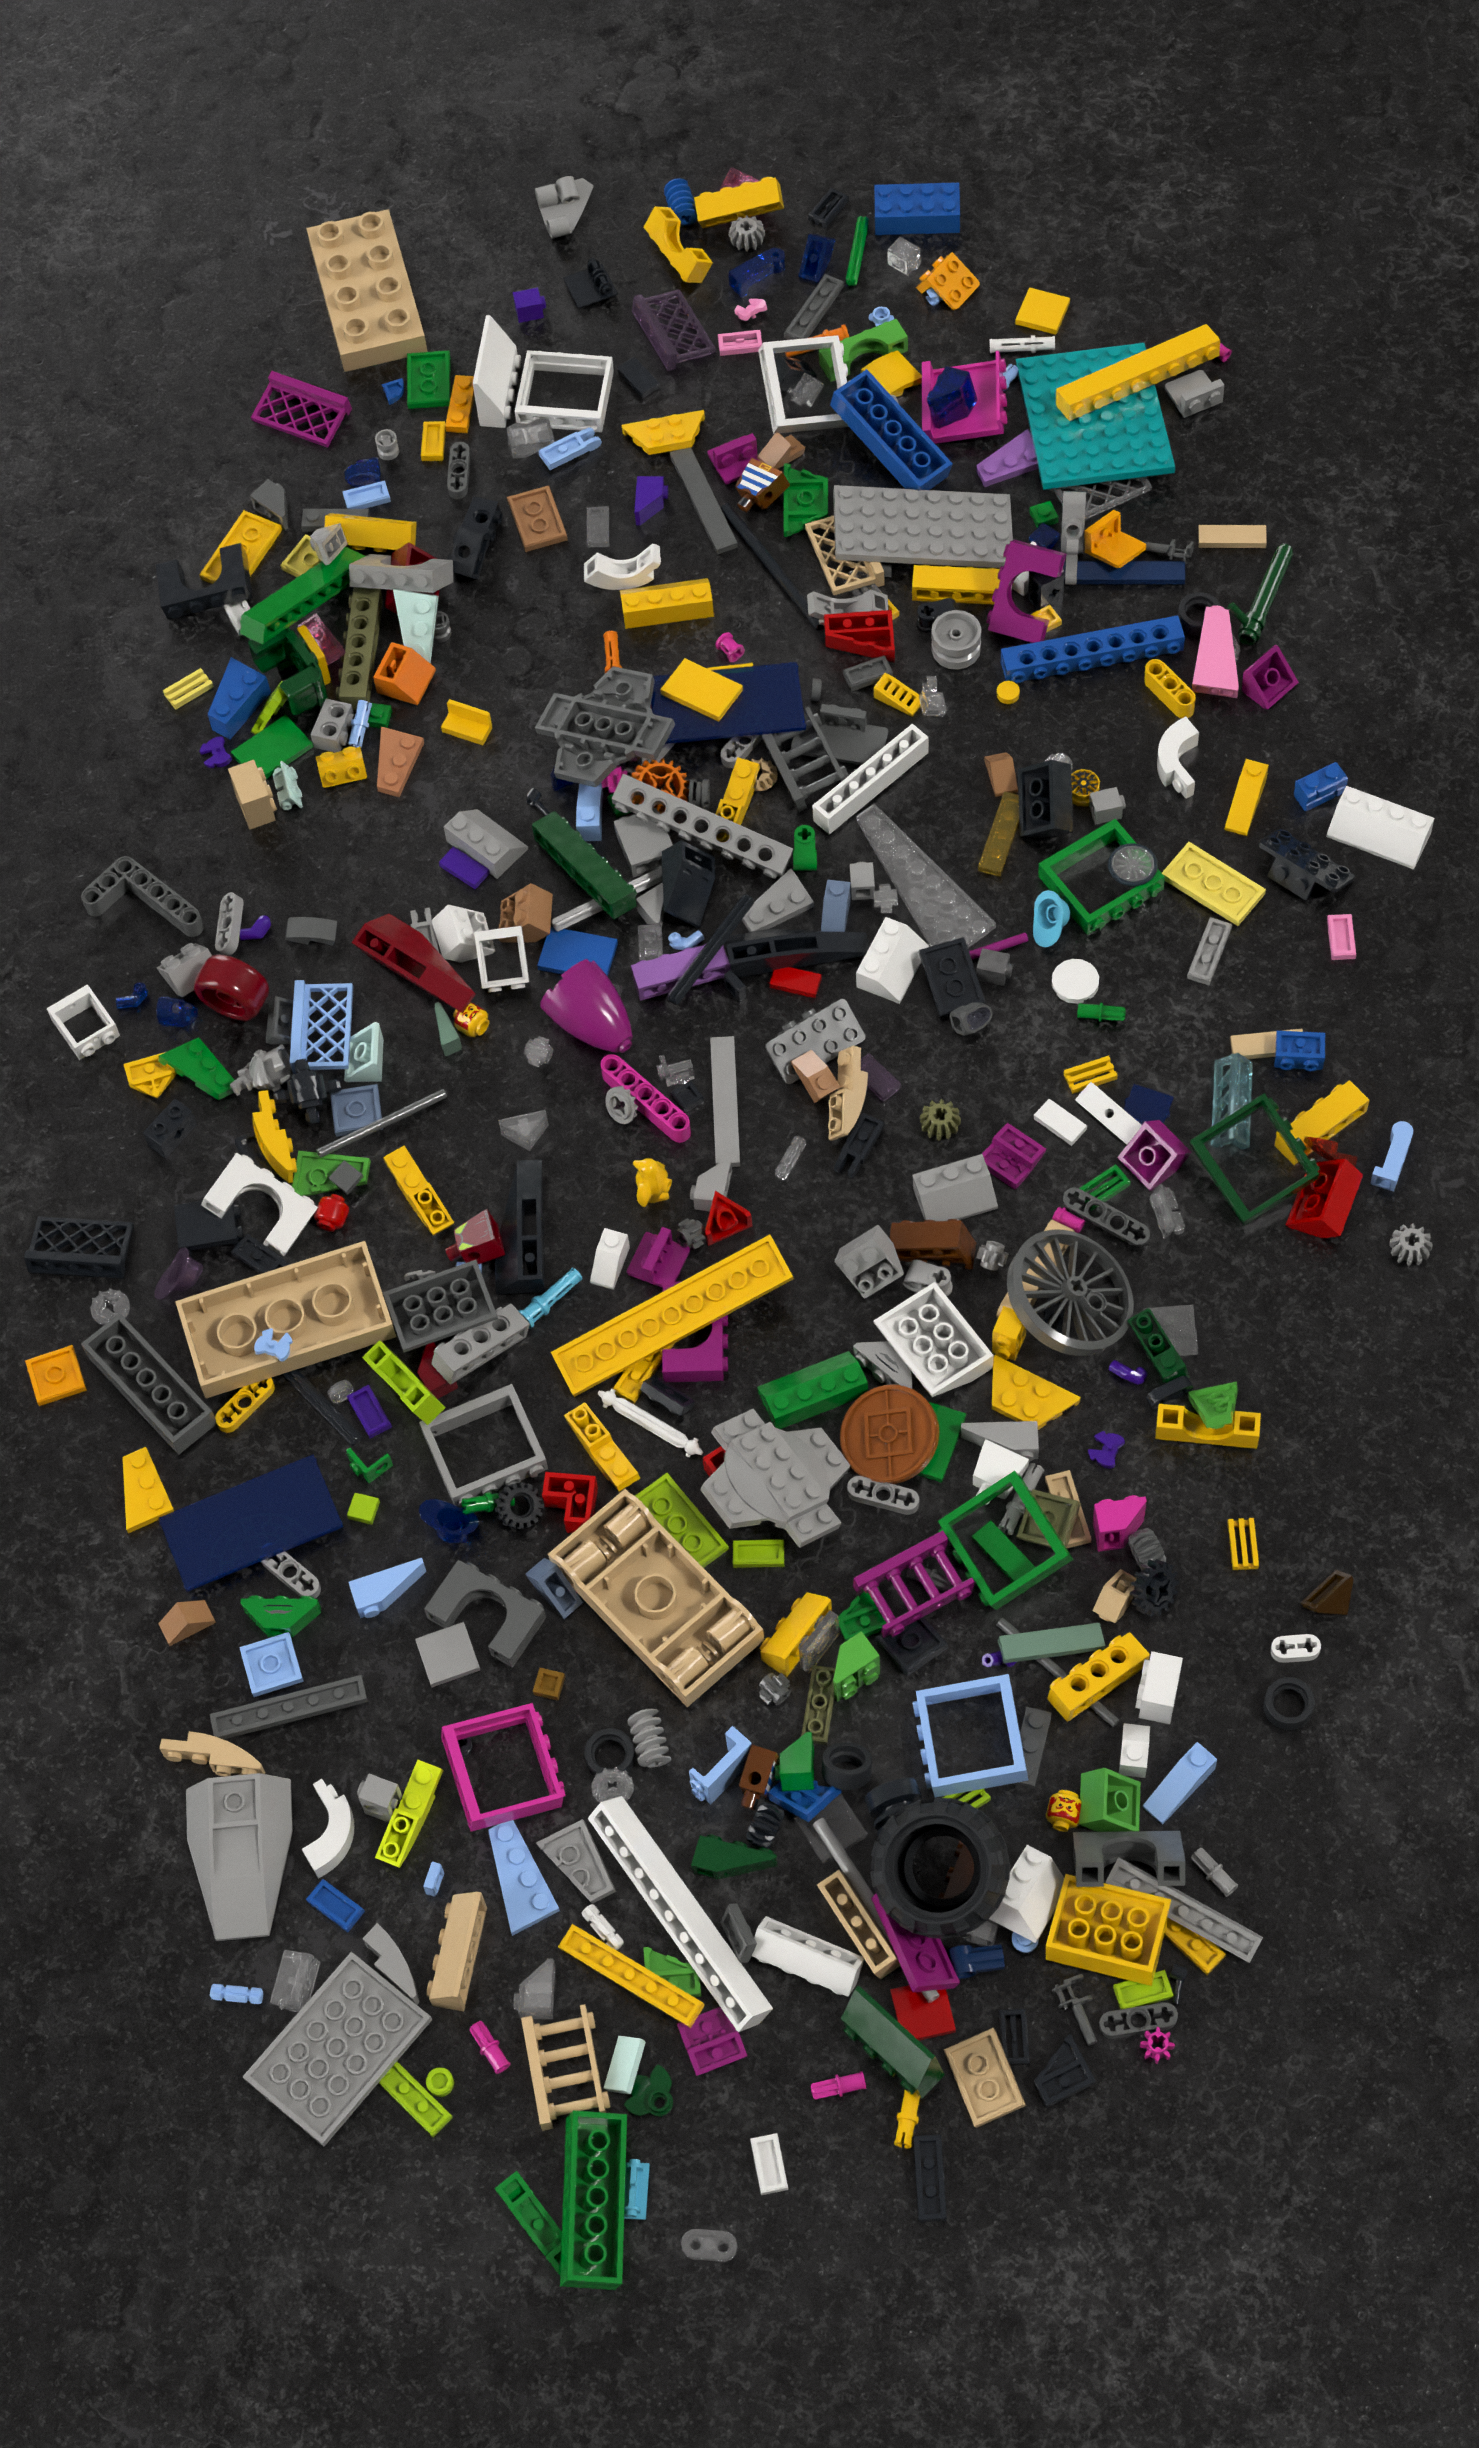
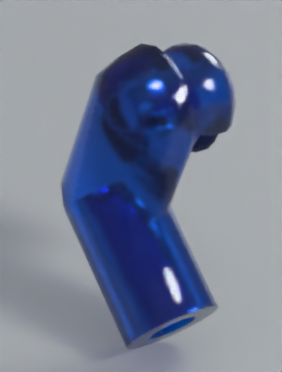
M136 983L133 988L134 992L130 996L116 997L117 1009L139 1006L148 995L146 985L144 983Z

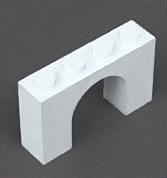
M236 1153L204 1197L201 1205L222 1219L240 1194L250 1190H258L269 1194L278 1205L279 1221L269 1233L263 1245L284 1258L318 1207L315 1206L314 1201L309 1197L300 1196L294 1192V1188L288 1183H281L275 1179L269 1170L265 1168L260 1169L254 1165L253 1160L248 1156H241Z

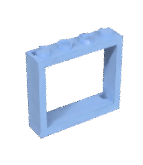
M1009 1674L916 1691L917 1701H913L915 1717L920 1716L921 1725H916L919 1741L924 1740L925 1749H920L923 1765L928 1764L929 1773H925L927 1789L932 1788L934 1797L1028 1781ZM1001 1692L1014 1765L939 1778L927 1705Z

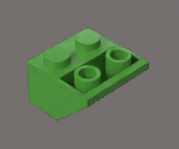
M862 1631L840 1645L833 1679L834 1697L837 1702L843 1698L845 1700L851 1698L859 1687L864 1684L870 1685L879 1677L880 1655Z

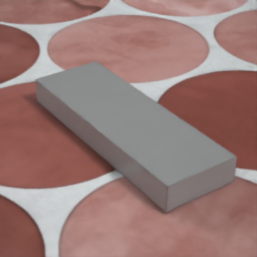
M1209 918L1187 974V979L1210 986L1231 932V923Z

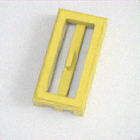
M200 668L164 689L163 693L172 706L178 709L214 686Z

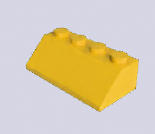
M708 578L620 590L625 629L714 617L713 600Z

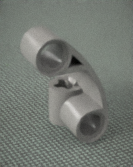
M566 176L558 179L556 184L535 188L539 209L552 239L571 234L575 229L594 187L585 179L574 180L573 176Z

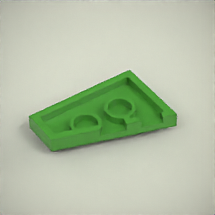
M1237 1382L1188 1392L1190 1403L1207 1428L1218 1429L1224 1427L1225 1424L1232 1423L1238 1394Z

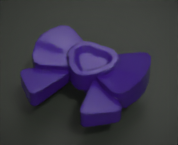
M222 736L211 739L207 744L203 743L199 752L201 754L212 752L213 756L204 762L205 766L209 768H214V766L224 767L232 761L231 756L225 751V739Z
M1102 1431L1094 1436L1095 1440L1104 1444L1102 1450L1088 1449V1454L1091 1461L1096 1460L1101 1467L1114 1468V1458L1118 1453V1449L1125 1444V1440L1118 1434H1106L1105 1431Z

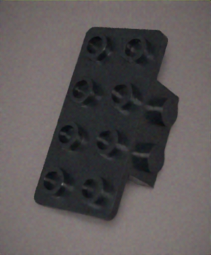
M1277 829L1258 843L1260 848L1276 857L1267 877L1304 900L1311 897L1317 883L1332 892H1337L1355 878V875L1347 867L1336 864L1329 856L1318 853L1308 843L1297 840L1286 830Z

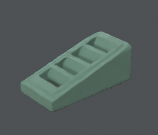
M439 1002L435 1003L441 1046L445 1056H449L462 1050L460 1038L442 1004Z

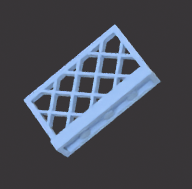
M295 980L290 1065L293 1074H296L295 1061L299 1059L307 1060V1057L313 1051L317 1052L321 1058L316 1062H308L310 1070L349 1069L353 1001L352 983L305 984L304 980ZM338 991H347V996L341 1002L333 997ZM311 992H322L325 996L316 1003L311 999ZM330 999L336 1006L327 1013L321 1006ZM341 1009L346 1014V1017L338 1023L332 1016ZM318 1010L324 1016L314 1023L309 1019V1016ZM329 1020L335 1026L325 1033L319 1027ZM316 1030L322 1037L313 1044L308 1039V1036ZM340 1030L345 1034V1037L336 1043L331 1036ZM327 1040L334 1047L324 1054L318 1047ZM339 1050L344 1055L343 1061L333 1062L329 1057Z

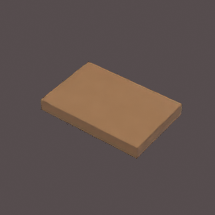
M549 485L507 497V502L525 552L568 540Z

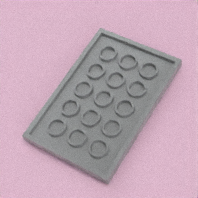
M350 1952L244 2074L243 2078L324 2147L427 2027L432 2018L359 1957Z

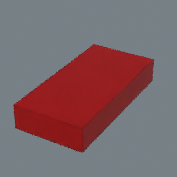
M792 967L776 969L769 984L770 988L815 998L822 975Z

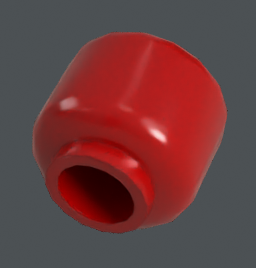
M331 1194V1197H322L314 1213V1219L317 1221L316 1225L329 1232L341 1229L349 1213V1207L344 1203L345 1199L336 1194Z

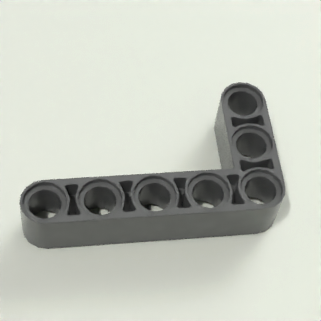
M127 856L117 859L85 888L81 894L86 912L91 916H100L130 890L187 936H198L204 929L200 913L193 905L134 859Z

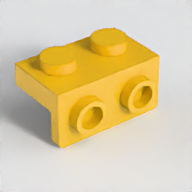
M347 747L335 753L324 752L316 757L324 788L367 778L360 747Z

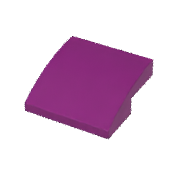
M1007 1123L993 1137L992 1144L982 1154L989 1173L1016 1190L1046 1152V1148Z
M721 2007L700 2014L691 2028L681 2022L677 2023L696 2076L747 2056L739 2032Z

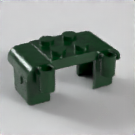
M288 627L264 644L252 639L249 640L248 644L252 659L262 673H266L276 666L281 672L292 665H295L300 671L280 684V688L288 697L285 705L293 715H299L306 710L311 711L318 706L322 709L328 696L321 669L317 665L319 661L314 652L309 653L306 642L301 636L297 637L294 631Z

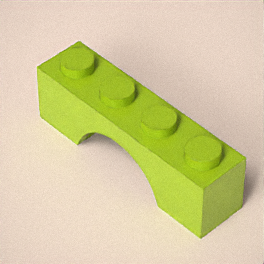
M381 1340L362 1357L393 1388L409 1409L427 1425L446 1408Z

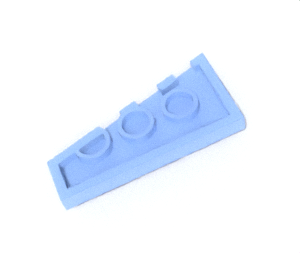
M512 1820L498 1824L488 1831L509 1926L513 1936L560 1910L518 1828Z

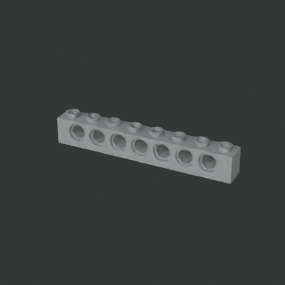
M625 774L622 775L612 796V804H615L614 808L624 813L631 811L636 814V818L644 822L651 820L658 823L657 827L664 831L674 830L679 833L678 836L687 841L694 839L700 842L699 845L711 851L713 848L721 851L723 857L733 860L735 857L741 860L744 866L750 869L760 868L764 870L763 874L774 879L777 876L781 878L784 875L793 855V848ZM636 795H641L644 797V802L640 805H635L632 803V798ZM660 804L666 810L662 814H656L653 812L654 806ZM677 814H684L687 820L679 824L674 821V817ZM699 823H704L708 826V830L704 833H699L695 830V827ZM722 832L729 835V839L726 842H719L716 837ZM741 842H747L751 846L746 852L740 851L737 847ZM763 851H768L771 853L772 858L769 861H762L759 858V854Z

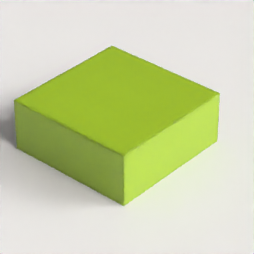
M354 1493L347 1513L348 1519L372 1525L380 1504L379 1498Z

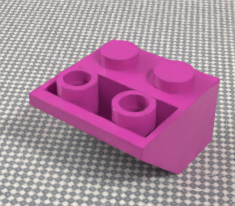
M1132 1495L1118 1501L1105 1499L1098 1504H1094L1093 1528L1098 1552L1125 1547L1129 1536L1134 1534L1144 1521L1146 1496Z

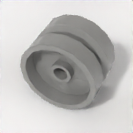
M960 610L948 611L937 617L931 631V651L934 659L948 669L957 670L967 668L975 663L981 651V626L979 621L972 614Z

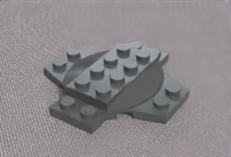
M613 666L593 685L595 690L588 695L583 696L580 693L572 697L558 693L553 694L536 724L535 730L537 734L555 737L560 746L554 769L556 778L597 787L621 763L629 760L639 761L641 757L652 760L658 758L675 726V722L672 718L654 715L650 708L655 682L652 674Z

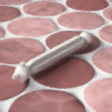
M612 1388L610 1391L598 1392L604 1403V1408L612 1405L615 1411L678 1448H684L686 1451L685 1456L690 1457L694 1454H703V1451L699 1448V1439L694 1437L693 1440H688L685 1434L626 1399L616 1398V1390Z

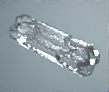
M800 1136L793 1138L791 1141L792 1145L787 1148L780 1161L781 1164H778L775 1169V1175L778 1178L787 1179L790 1174L789 1170L794 1167L800 1156V1151H803L806 1140Z

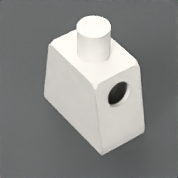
M985 1439L973 1474V1485L980 1488L977 1495L1014 1470L1023 1478L1029 1468V1459ZM1012 1486L997 1497L1006 1499L1014 1487Z

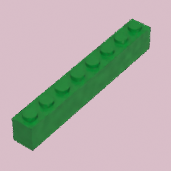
M345 547L329 565H325L321 561L289 584L283 586L260 603H257L248 611H245L240 618V634L261 644L266 643L350 586L349 564L365 556Z

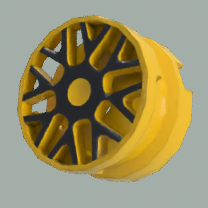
M1077 770L1071 774L1072 803L1077 806H1089V794L1099 791L1100 781L1098 776L1090 770Z

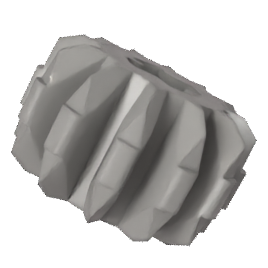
M747 215L745 218L738 216L737 221H732L729 230L732 246H737L738 250L745 248L746 251L749 248L756 250L757 245H762L765 236L763 224L755 216L749 218Z
M1413 1223L1408 1229L1403 1224L1400 1227V1231L1395 1230L1393 1232V1238L1390 1239L1389 1246L1392 1248V1256H1398V1263L1405 1260L1409 1267L1412 1261H1414L1419 1266L1422 1259H1428L1433 1244L1430 1242V1234H1423V1227L1415 1229Z

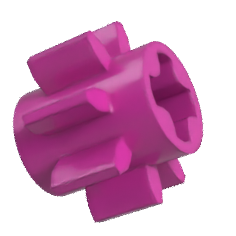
M617 766L601 782L602 788L608 787L610 793L615 792L622 775H628V771H622L621 766Z
M1159 2027L1152 2034L1146 2031L1145 2037L1148 2041L1140 2043L1141 2048L1147 2049L1144 2058L1152 2057L1155 2059L1156 2064L1163 2057L1169 2060L1170 2053L1167 2050L1175 2048V2044L1168 2041L1171 2033L1164 2034L1160 2032ZM1153 2042L1156 2044L1163 2043L1162 2049L1160 2047L1152 2048Z

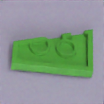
M298 1151L297 1172L294 1173L292 1187L295 1190L294 1192L300 1196L340 1190L329 1180V1177L344 1160L363 1175V1178L356 1186L365 1185L368 1181L371 1161L369 1158L328 1154L319 1158L316 1152Z

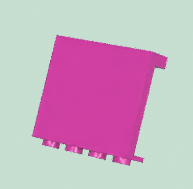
M996 351V360L934 370L931 361L922 362V430L934 444L1004 434V424H1007V414L1004 411V407H1007L1006 394H1003V390L1007 389V383L1003 373L1007 369L1006 361L1001 359L999 351Z

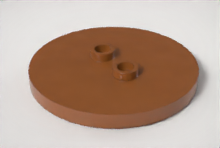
M883 1385L862 1394L846 1412L840 1430L842 1453L851 1465L850 1467L858 1475L880 1483L897 1484L916 1476L931 1461L939 1441V1423L930 1403L917 1391L901 1385Z

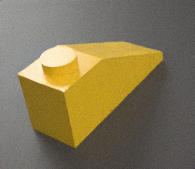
M1246 759L1224 830L1247 836L1266 783L1267 764Z

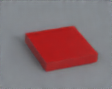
M910 1985L890 1989L897 2021L918 2041L956 2032L946 1989L937 1990L940 1996L931 2003H928L922 1992H912Z

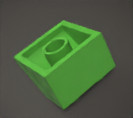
M1107 1768L1081 1773L1079 1825L1097 1832L1139 1831L1141 1782Z

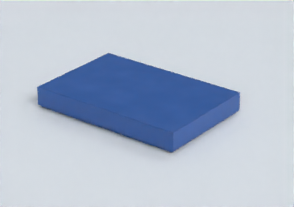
M550 927V934L546 936L538 961V970L563 974L575 964L587 959L589 962L594 960L608 977L618 941L614 938L567 929L557 932L553 927Z

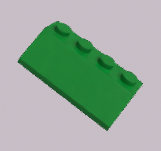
M847 1351L757 1387V1391L773 1426L782 1429L856 1400L868 1391V1382L859 1362Z

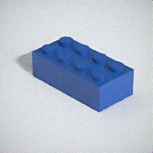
M959 183L875 185V235L960 233Z

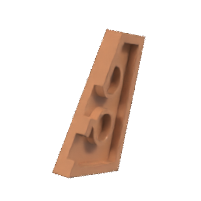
M381 727L377 779L378 792L400 797L424 745L422 737Z

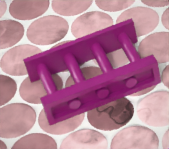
M944 1531L854 1577L853 1588L857 1595L862 1592L869 1593L886 1621L881 1631L883 1638L889 1635L894 1637L903 1632L905 1626L955 1599L961 1601L972 1594L971 1591L974 1587L973 1578L962 1582L944 1553L948 1542ZM930 1556L937 1559L953 1585L952 1589L942 1594L939 1593L922 1565L923 1560ZM907 1568L914 1570L931 1600L920 1606L916 1604L900 1577L901 1571ZM886 1579L892 1582L909 1612L898 1618H895L877 1588L878 1584Z

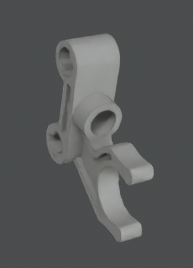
M1063 491L1061 552L1067 554L1065 585H1076L1077 557L1078 554H1083L1086 492ZM1070 525H1076L1078 528L1076 530H1071L1068 527Z

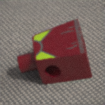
M487 1209L455 1228L456 1243L445 1248L451 1262L463 1257L466 1263L477 1260V1263L481 1264L505 1255L498 1224Z

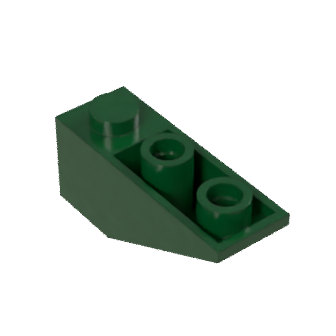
M1150 1308L1128 1319L1131 1328L1164 1384L1184 1375L1190 1378L1186 1365Z
M709 1834L707 1837L699 1836L691 1868L694 1874L719 1880L776 1867L778 1860L777 1855L773 1854L774 1852L770 1849L759 1847L756 1850L748 1848V1845L743 1842L733 1841L728 1843L722 1841V1838L716 1835Z

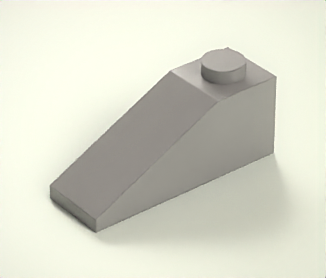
M340 523L317 529L310 536L312 549L316 551L318 558L325 565H329L348 544Z
M1037 1421L961 1423V1438L983 1446L986 1439L1029 1459V1462L1033 1459H1038Z

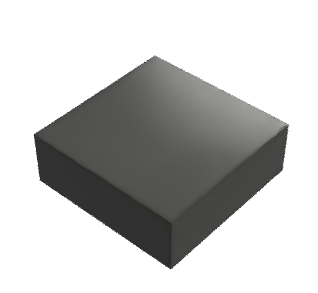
M344 1160L330 1175L329 1180L348 1195L361 1181L363 1175Z

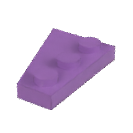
M1028 429L976 465V472L984 487L1039 469L1030 431Z

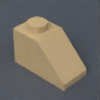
M1120 1569L1103 1586L1092 1611L1099 1614L1103 1620L1116 1623L1124 1615L1134 1598L1130 1595V1592L1134 1590L1131 1582L1136 1581L1137 1578Z

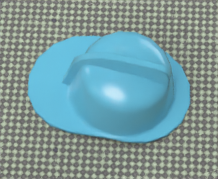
M1047 890L1042 892L1035 901L1033 937L1035 942L1041 947H1050L1056 943L1061 935L1062 928L1068 923L1070 918L1069 906L1054 891Z

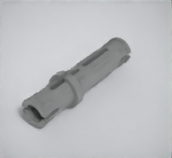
M1035 1463L1029 1464V1468L1023 1478L1030 1492H1032V1489H1035L1044 1473V1469L1040 1465H1037L1036 1469H1034ZM1017 1492L1012 1501L1008 1502L1006 1506L1007 1511L998 1526L1004 1534L1006 1529H1008L1007 1535H1013L1020 1517L1024 1516L1026 1506Z

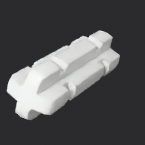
M595 1905L587 1906L583 1910L582 1916L587 1922L591 1921L590 1926L603 1941H607L606 1944L615 1950L621 1948L624 1941L618 1933L614 1934L615 1929L602 1914L599 1915L600 1911Z

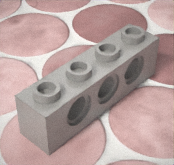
M512 1304L495 1310L498 1317L497 1320L460 1332L455 1335L453 1340L448 1343H441L435 1348L431 1364L450 1385L526 1338L530 1323Z

